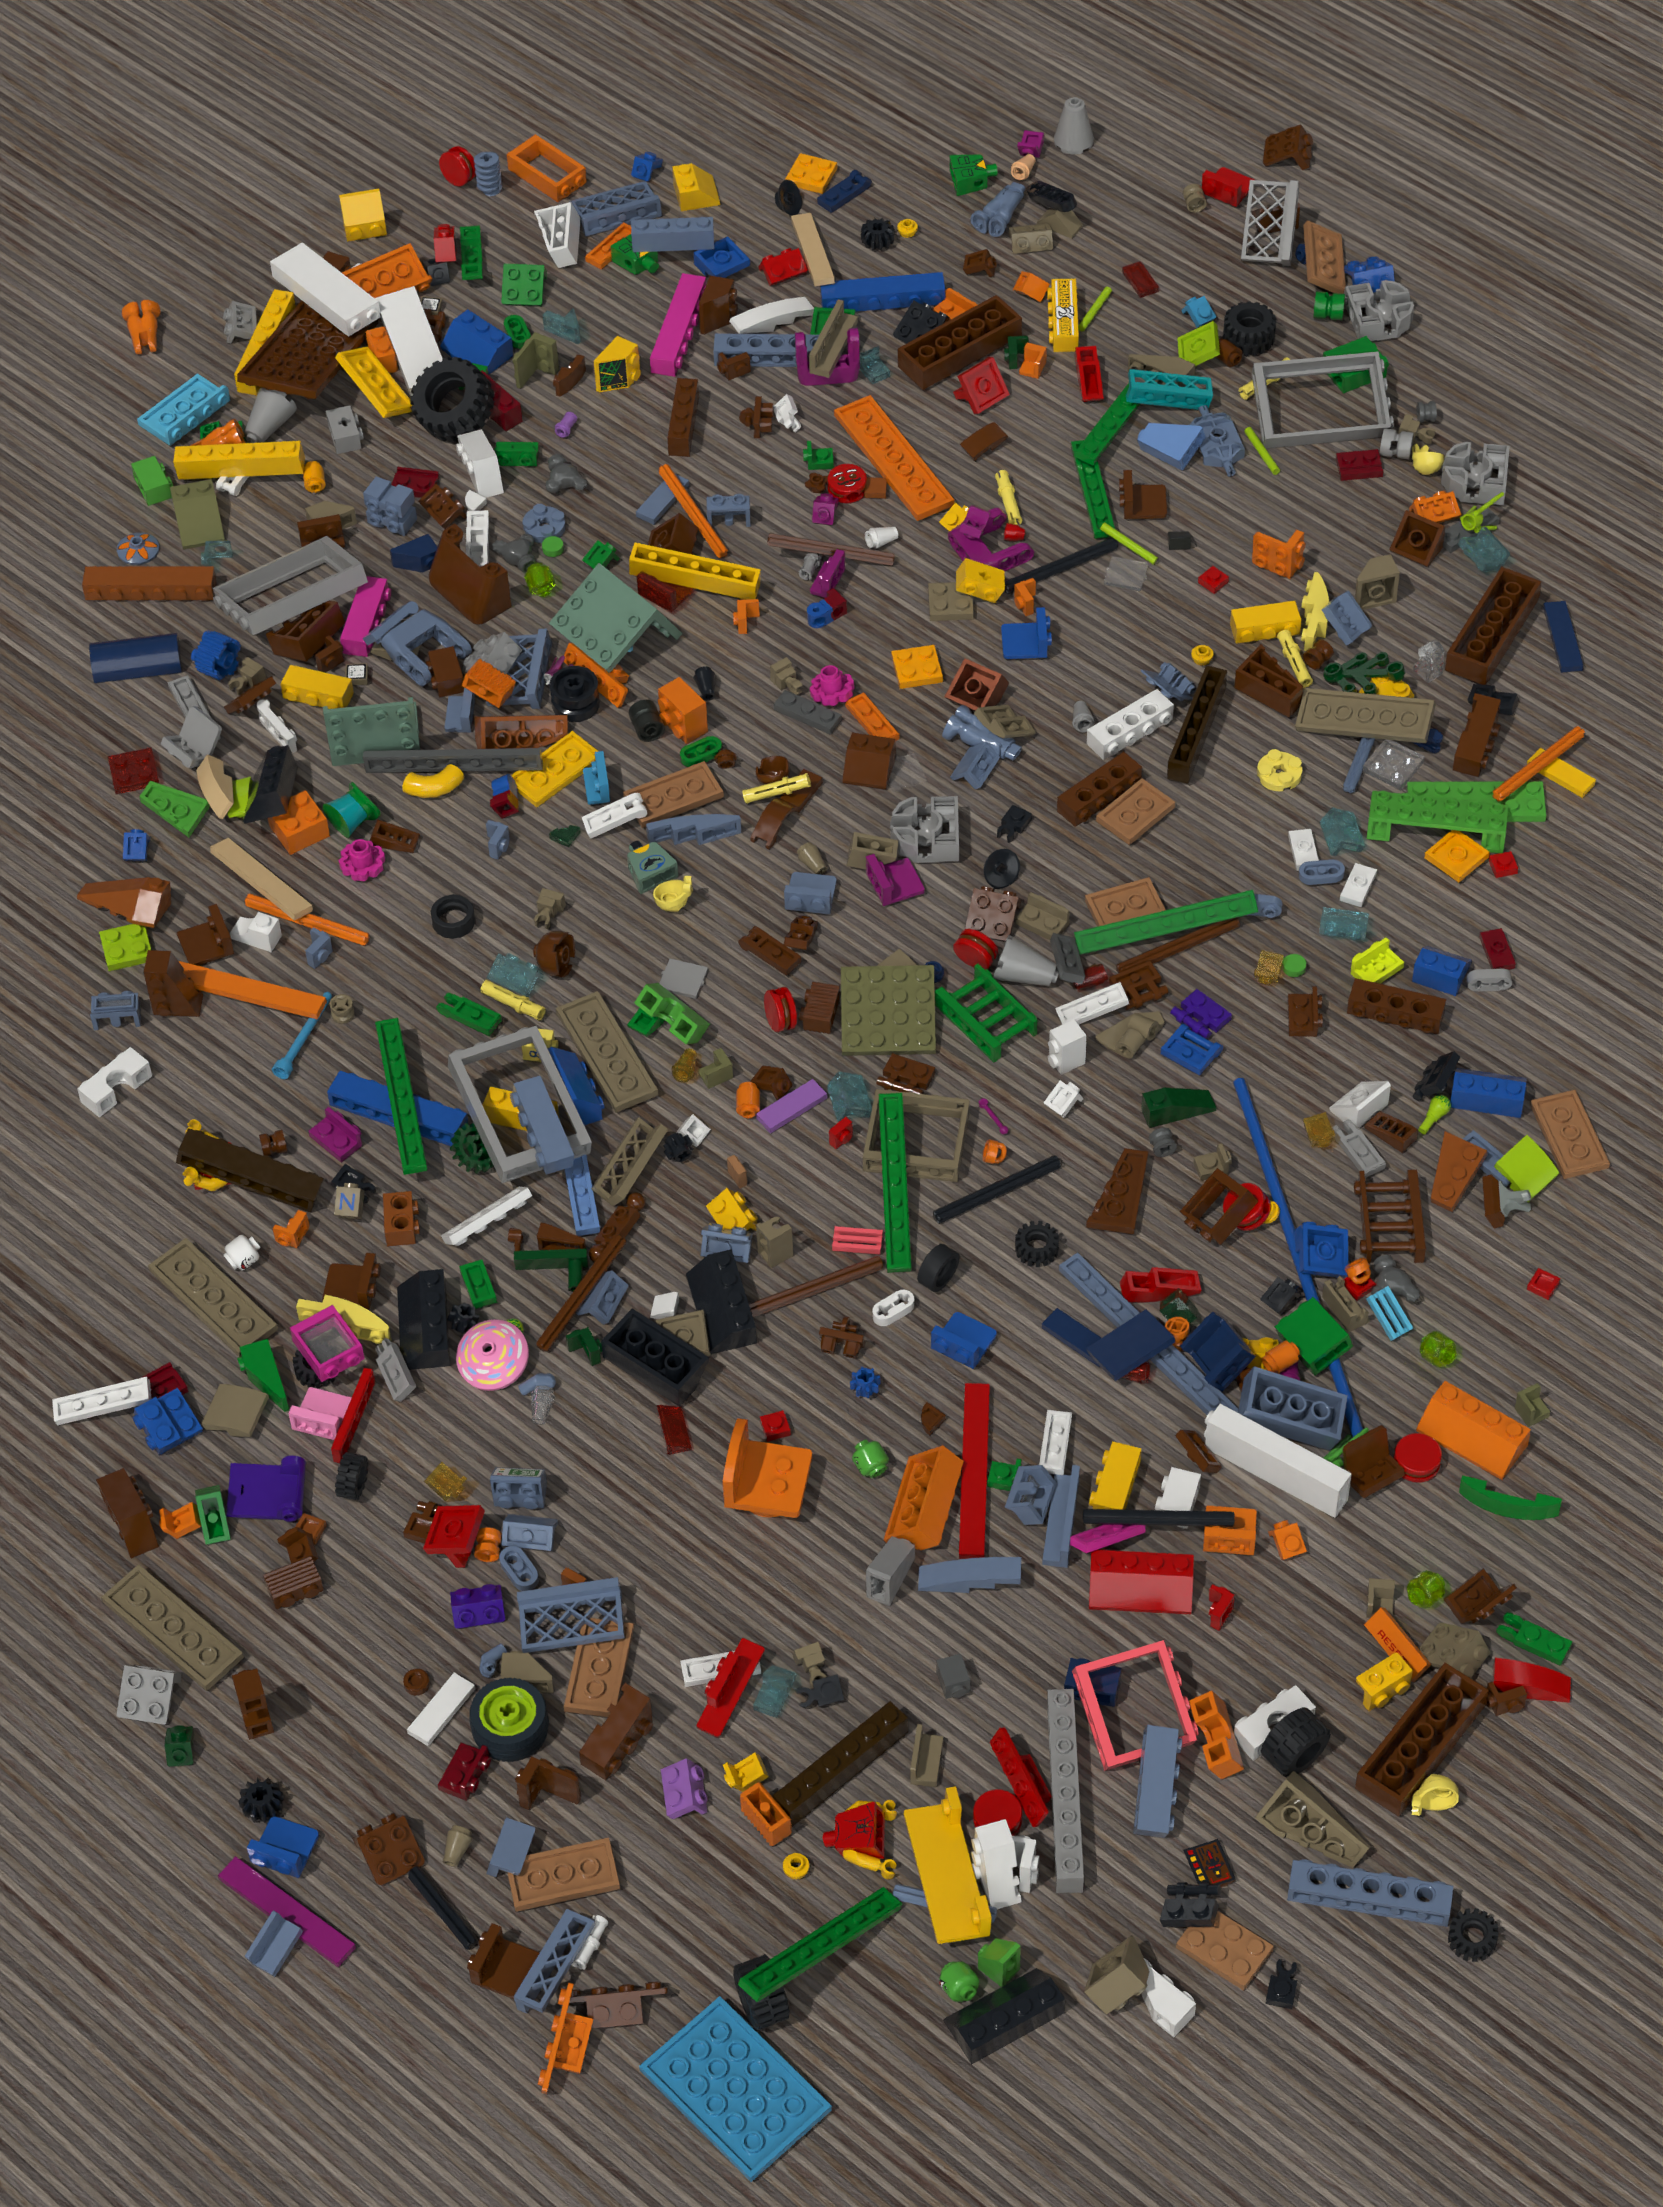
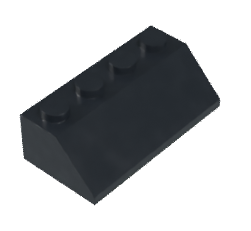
M289 745L282 747L274 746L267 750L254 775L243 817L244 824L287 813L298 769Z
M732 1249L707 1255L686 1273V1279L696 1311L704 1310L710 1354L757 1344L756 1326Z
M444 1270L418 1271L397 1287L400 1352L409 1370L450 1366Z
M633 1308L601 1340L603 1358L679 1407L695 1391L709 1362L708 1356Z
M1035 1968L944 2018L943 2021L972 2065L1064 2014L1065 1998L1052 1978Z

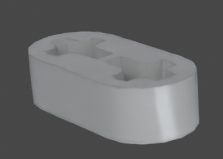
M1478 969L1467 974L1468 988L1472 991H1502L1510 988L1512 985L1511 973L1507 969Z

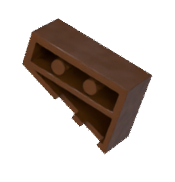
M329 600L301 613L300 617L292 622L286 620L282 623L284 627L274 633L269 631L266 633L274 655L307 662L326 643L325 637L328 635L332 637L345 624L338 602Z
M1262 644L1236 669L1235 689L1289 718L1300 707L1303 686L1287 669L1283 670L1278 665V660L1275 657L1271 658L1267 654Z
M1477 693L1474 694L1472 712L1468 713V722L1465 730L1462 731L1454 756L1453 771L1479 777L1481 770L1486 769L1489 760L1487 754L1492 753L1495 744L1493 738L1498 737L1501 724H1497L1500 699Z
M148 950L144 977L153 1015L199 1017L203 994L195 989L193 986L194 981L191 977L187 978L183 973L184 968L171 951Z
M122 1468L96 1479L102 1499L113 1522L116 1523L120 1531L119 1535L125 1542L130 1558L132 1559L158 1548L159 1545L150 1522L153 1513L149 1504L146 1503L141 1489L137 1490L138 1485L134 1476H128L125 1469Z
M624 1683L621 1688L624 1694L616 1706L611 1703L607 1711L610 1712V1715L602 1726L597 1724L579 1751L581 1765L605 1781L611 1774H615L619 1770L622 1760L627 1754L631 1755L638 1744L637 1742L642 1736H647L653 1727L650 1698L627 1683Z

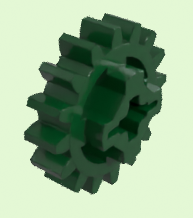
M474 1122L470 1126L465 1123L461 1128H458L450 1140L453 1143L450 1151L456 1153L452 1158L460 1160L458 1166L465 1165L466 1172L473 1168L475 1174H478L481 1170L485 1173L490 1168H493L494 1165Z

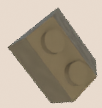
M1391 554L1371 558L1358 576L1355 600L1362 610L1396 603L1400 572Z
M1132 1935L1094 1962L1091 1967L1084 1993L1106 2015L1114 2009H1121L1131 1996H1138L1147 1988L1150 1971L1136 1939Z

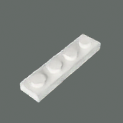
M519 1186L442 1234L441 1237L445 1244L459 1246L468 1240L467 1236L484 1231L488 1227L487 1224L491 1221H499L506 1217V1212L510 1209H518L527 1203L526 1199L530 1198L532 1194L528 1187Z
M147 1377L52 1399L54 1422L57 1425L140 1406L151 1400L150 1380Z

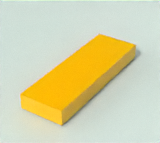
M1539 748L1527 761V764L1545 750ZM1556 758L1538 772L1581 798L1596 783V779L1559 758Z

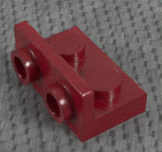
M461 1742L438 1783V1790L467 1801L470 1794L476 1792L480 1782V1775L483 1771L486 1772L490 1766L491 1757L488 1753V1746L482 1745L480 1749Z

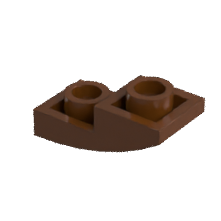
M577 354L574 361L570 362L568 368L561 367L559 374L554 376L553 386L556 388V396L561 397L581 380L586 372L585 356Z
M992 422L970 435L960 443V446L976 461L989 448L993 451L1008 436L995 422Z
M805 915L796 917L791 922L790 932L785 936L784 946L807 950L816 932L818 921L812 920V917Z

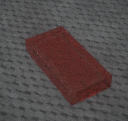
M1141 261L1122 267L1123 275L1140 298L1159 292V286Z

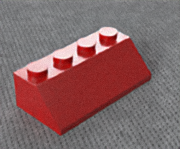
M1112 1550L1092 1551L1089 1609L1191 1615L1194 1555Z

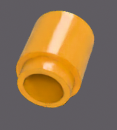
M317 461L307 462L304 466L303 474L304 487L312 493L320 492L326 485L324 469Z

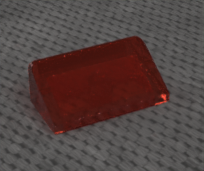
M657 1405V1415L667 1455L692 1450L682 1408Z

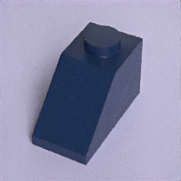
M426 534L390 549L392 565L395 568L423 573L431 568L437 545L430 535Z

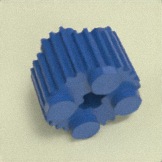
M205 631L200 645L191 653V660L195 661L196 670L219 681L225 678V676L234 675V671L239 666V661H237L236 657H238L237 653L241 647L240 642L216 631Z

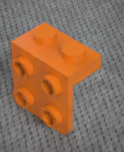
M1296 530L1287 543L1256 532L1253 536V564L1291 579L1297 569L1300 570L1305 561L1303 557V551L1306 546L1304 532Z

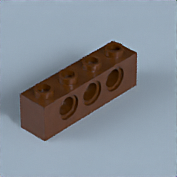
M1123 751L1057 797V812L1075 827L1082 822H1086L1093 814L1103 810L1109 803L1142 778V766Z
M1355 978L1348 999L1347 1014L1399 1025L1404 1028H1412L1425 1033L1439 1034L1447 999Z

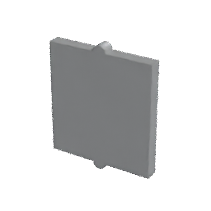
M669 959L665 971L661 972L662 978L659 984L673 994L696 999L701 986L705 985L704 979L708 972V967Z

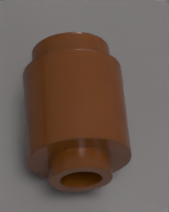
M1220 338V355L1216 356V358L1228 367L1238 365L1242 359V350L1229 340Z

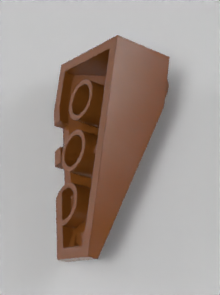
M567 715L475 716L477 749L539 748L557 742L568 734Z
M151 877L86 883L77 894V899L96 908H107L110 910V914L114 916L119 914L125 916L126 921L132 924L155 928L171 905L170 881Z

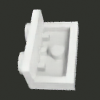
M1024 1835L1012 1836L1017 1866L1020 1867L1019 1891L1030 1893L1032 1883L1037 1884L1039 1874V1856L1036 1855V1840Z

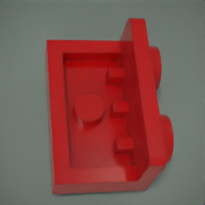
M788 248L782 251L781 255L775 257L769 255L762 259L758 268L760 271H764L770 286L807 273L808 269L799 248L795 250Z

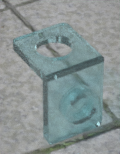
M206 541L205 552H201V564L211 566V558H232L231 542ZM217 546H223L227 549V551L220 553L217 552L215 548Z

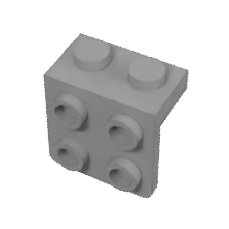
M505 632L498 635L493 634L485 640L480 639L474 645V651L464 660L461 672L465 675L478 659H481L491 664L493 668L500 670L501 673L507 674L522 649Z
M192 706L189 708L180 734L164 736L161 745L168 750L169 754L181 760L184 766L188 768L199 767L207 754L212 756L222 728L198 707Z

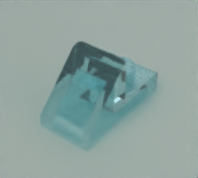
M574 308L565 317L548 310L543 314L545 331L579 345L581 342L580 329Z
M879 346L859 353V369L872 384L890 377V370L880 359Z
M774 1665L764 1671L762 1674L763 1685L753 1704V1710L778 1718L797 1673Z

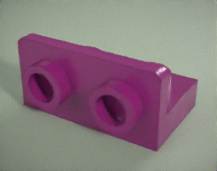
M836 549L833 557L830 556L828 561L824 562L810 588L811 594L826 598L827 591L836 588L845 571V551Z
M327 1107L325 1109L326 1117L308 1131L309 1137L342 1163L362 1147L361 1131L356 1125L349 1124L339 1111L335 1112L330 1107Z

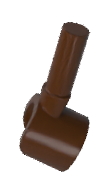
M510 1228L508 1242L515 1243V1251H521L523 1235L520 1229Z

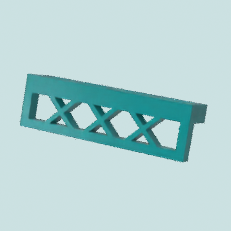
M1129 369L1128 372L1129 388L1126 394V402L1199 410L1200 406L1203 405L1204 408V405H1206L1209 409L1213 398L1212 383L1209 377ZM1135 377L1142 378L1145 382H1135ZM1155 380H1162L1166 384L1160 385ZM1176 382H1182L1186 386L1179 387ZM1196 384L1206 385V389H1199Z

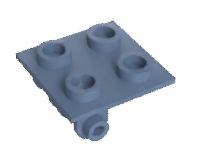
M1164 662L1160 667V673L1141 669V672L1147 676L1146 681L1160 687V692L1167 698L1175 697L1180 701L1184 699L1192 701L1193 698L1189 695L1196 691L1195 683L1171 663Z

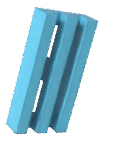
M1389 1286L1366 1298L1390 1341L1413 1329ZM1376 1298H1378V1300L1380 1301L1381 1305L1383 1306V1308H1384V1310H1385L1386 1315L1388 1316V1318L1391 1320V1322L1393 1323L1394 1327L1396 1328V1330H1397L1396 1333H1395L1394 1330L1392 1329V1327H1391V1325L1389 1324L1387 1318L1385 1317L1384 1313L1382 1312L1381 1308L1379 1307L1378 1303L1376 1302V1300H1375Z

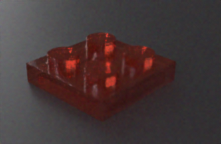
M152 747L108 756L115 794L145 789L150 781L159 783Z

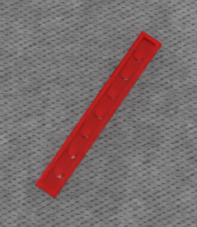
M965 1383L962 1460L964 1462L961 1480L959 1559L984 1558L990 1384Z

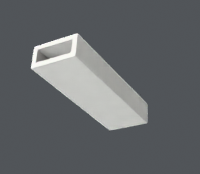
M300 243L270 261L272 277L348 337L381 317L379 301L304 243Z
M415 286L375 298L379 301L380 318L383 326L386 327L396 352L397 363L410 397L413 396L411 392L413 385L416 386V379L424 373L423 370L426 367L430 368L433 366L432 363L435 361L442 362L441 353Z
M1219 1404L1215 1411L1211 1410L1205 1419L1207 1428L1204 1437L1206 1438L1205 1444L1211 1452L1334 1518L1337 1517L1348 1501L1351 1481L1350 1472L1222 1404Z

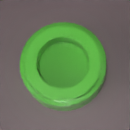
M550 536L542 542V551L548 557L559 556L564 550L563 541L559 537Z
M1290 954L1284 958L1283 971L1286 975L1299 977L1304 974L1306 970V960L1304 957L1298 954Z

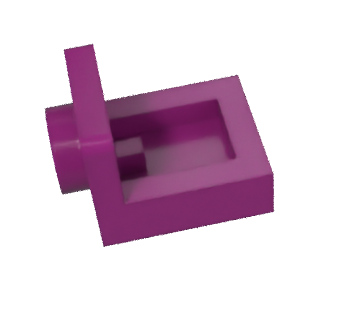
M1024 130L1022 141L1018 142L1017 145L1020 156L1024 157L1027 154H1031L1039 158L1045 138L1044 133Z
M826 493L817 496L813 502L812 522L832 525L839 498Z
M971 505L959 531L963 532L968 538L979 539L984 533L990 512Z

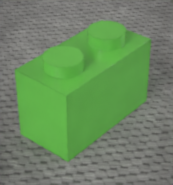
M155 456L131 463L134 480L148 506L172 498L170 487L173 486L169 476H165L163 463H158Z

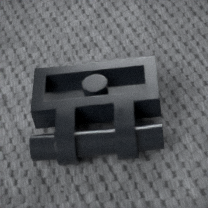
M1453 1051L1439 1056L1437 1061H1432L1425 1068L1422 1080L1417 1082L1413 1098L1421 1101L1423 1096L1441 1093L1447 1087L1446 1082L1449 1077L1456 1071V1064L1460 1056Z
M1178 1882L1177 1885L1167 1886L1168 1896H1176V1898L1165 1899L1160 1917L1162 1927L1214 1926L1219 1905L1216 1898H1210L1211 1895L1221 1894L1220 1884L1200 1882L1199 1885H1188L1187 1882ZM1188 1895H1199L1198 1899H1188Z

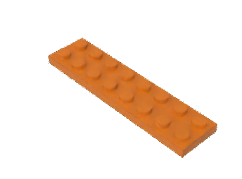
M871 395L834 410L835 418L880 475L887 479L888 485L917 521L954 505V498Z

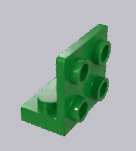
M503 264L501 303L503 305L542 306L544 279H547L545 266Z

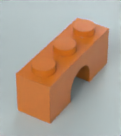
M1213 1691L1189 1700L1195 1723L1203 1731L1208 1743L1202 1746L1208 1769L1220 1779L1244 1770L1225 1701Z

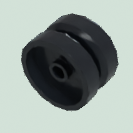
M568 666L553 674L550 680V695L555 715H567L568 722H582L590 719L597 713L600 707L598 679L594 672L582 666Z

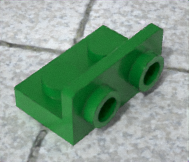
M496 442L494 451L497 455L499 466H537L539 443Z

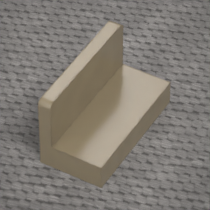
M917 1724L910 1768L911 1784L937 1787L944 1738L939 1735L923 1734V1724Z

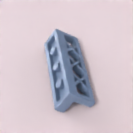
M1072 1465L1071 1475L1054 1474L1056 1486L1051 1497L1042 1565L1068 1568L1071 1547L1070 1537L1072 1536L1080 1466Z
M569 1909L565 1910L514 1995L517 2010L526 2014L530 2008L541 2013L544 2012L596 1925L594 1920ZM579 1923L585 1925L581 1933L575 1934ZM570 1943L572 1948L570 1953L562 1956L567 1945ZM557 1965L558 1973L555 1977L548 1979L554 1967ZM544 1988L545 1994L539 2003L535 1999L541 1989Z

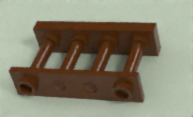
M1417 1169L1407 1170V1178L1403 1179L1402 1182L1365 1183L1364 1171H1359L1358 1180H1354V1194L1359 1195L1363 1234V1240H1360V1254H1365V1258L1370 1264L1372 1252L1409 1251V1253H1413L1414 1263H1424L1426 1245ZM1402 1191L1403 1194H1407V1199L1403 1202H1367L1366 1192ZM1405 1211V1214L1409 1213V1219L1396 1222H1369L1368 1212ZM1407 1231V1233H1411L1412 1239H1409V1241L1371 1242L1370 1232Z

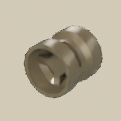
M1190 184L1183 190L1187 209L1193 213L1202 211L1207 205L1203 189L1199 184Z

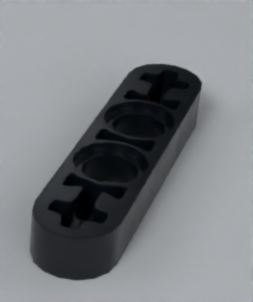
M1042 181L1033 182L1026 188L1031 200L1060 212H1069L1077 206V201L1072 193Z

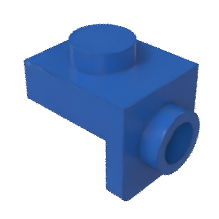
M645 152V154L635 156L631 175L645 181H650L652 170L662 167L663 159L656 157V154L652 152Z

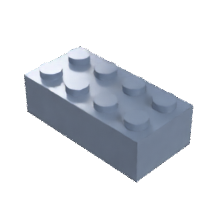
M1254 1366L1244 1377L1238 1413L1280 1436L1330 1451L1341 1439L1348 1395Z

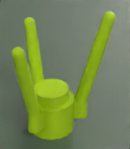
M1499 493L1479 509L1473 506L1465 515L1460 517L1462 526L1466 530H1474L1475 533L1496 530L1497 526H1481L1483 522V515L1481 513L1504 496V493Z

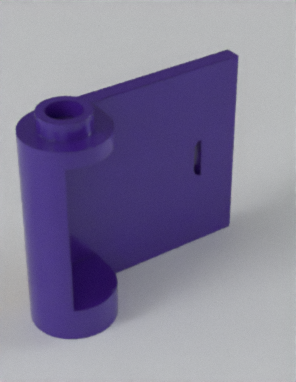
M292 1455L284 1457L281 1460V1465L231 1463L226 1517L278 1519L287 1522L299 1519L303 1512L305 1459Z

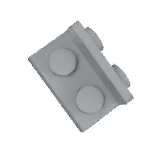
M232 301L229 308L225 309L223 320L226 321L224 334L227 337V343L231 344L235 336L251 339L257 326L255 306Z

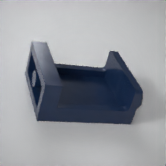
M1211 1312L1209 1316L1204 1318L1203 1322L1180 1345L1182 1350L1189 1353L1206 1374L1204 1379L1208 1384L1222 1392L1256 1357L1228 1320L1215 1312Z

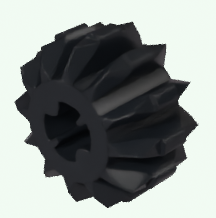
M874 217L873 221L867 220L866 224L862 225L861 240L866 248L871 247L872 251L875 249L881 251L883 247L889 249V245L893 244L895 229L891 225L890 220L884 221L883 218L877 220Z
M257 1777L254 1784L247 1781V1789H241V1798L238 1801L239 1806L242 1808L243 1815L245 1817L251 1816V1820L254 1823L259 1818L266 1823L268 1816L276 1817V1811H282L283 1792L280 1791V1786L277 1782L272 1784L269 1777L264 1782H261V1779Z

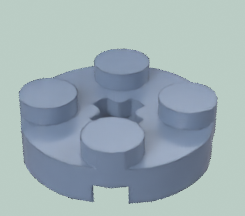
M544 504L535 505L532 510L525 514L522 521L525 534L532 535L534 542L542 543L545 538L550 536L560 538L565 532L564 513Z

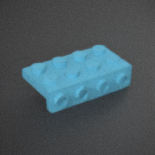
M197 373L137 419L138 425L171 446L230 401L228 387L225 385L217 387Z

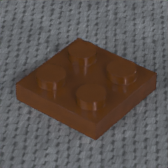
M271 676L257 683L224 706V709L228 714L234 711L239 714L243 710L250 708L257 700L272 692L271 687L276 684L275 680Z

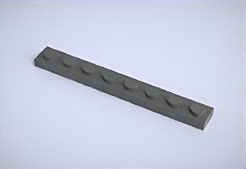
M541 748L363 752L366 773L441 772L449 764L455 765L461 771L543 770Z

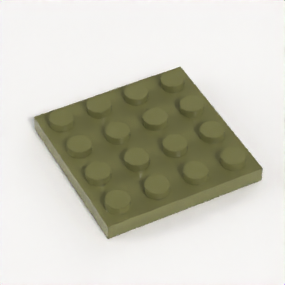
M934 965L841 967L842 1056L891 1055L892 1053L897 1055L936 1054Z

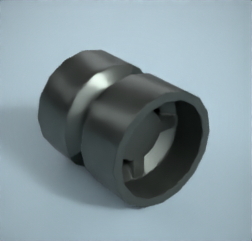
M640 700L630 707L628 711L629 717L640 740L650 742L663 735L665 725L653 701Z

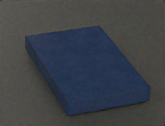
M1145 1309L1086 1349L1093 1360L1114 1381H1117L1175 1343V1338Z

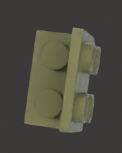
M534 332L525 341L520 351L515 353L513 364L517 388L521 389L537 369L553 375L557 374L559 363L555 339Z

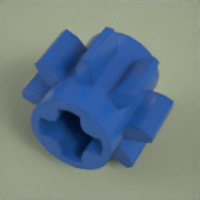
M861 1367L857 1373L852 1372L850 1389H856V1397L861 1396L869 1399L873 1393L879 1392L880 1376H874L873 1368L870 1370Z

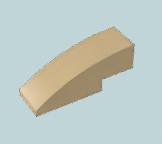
M207 754L196 770L197 777L207 802L216 815L223 819L234 804L232 777L224 774L222 760Z

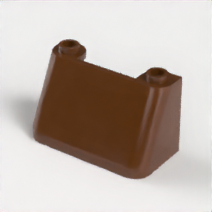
M454 523L442 532L430 568L429 582L435 590L470 622L477 625L484 624L512 607L508 572L498 563L491 562L479 567L460 549V542L463 541L464 535L462 529Z

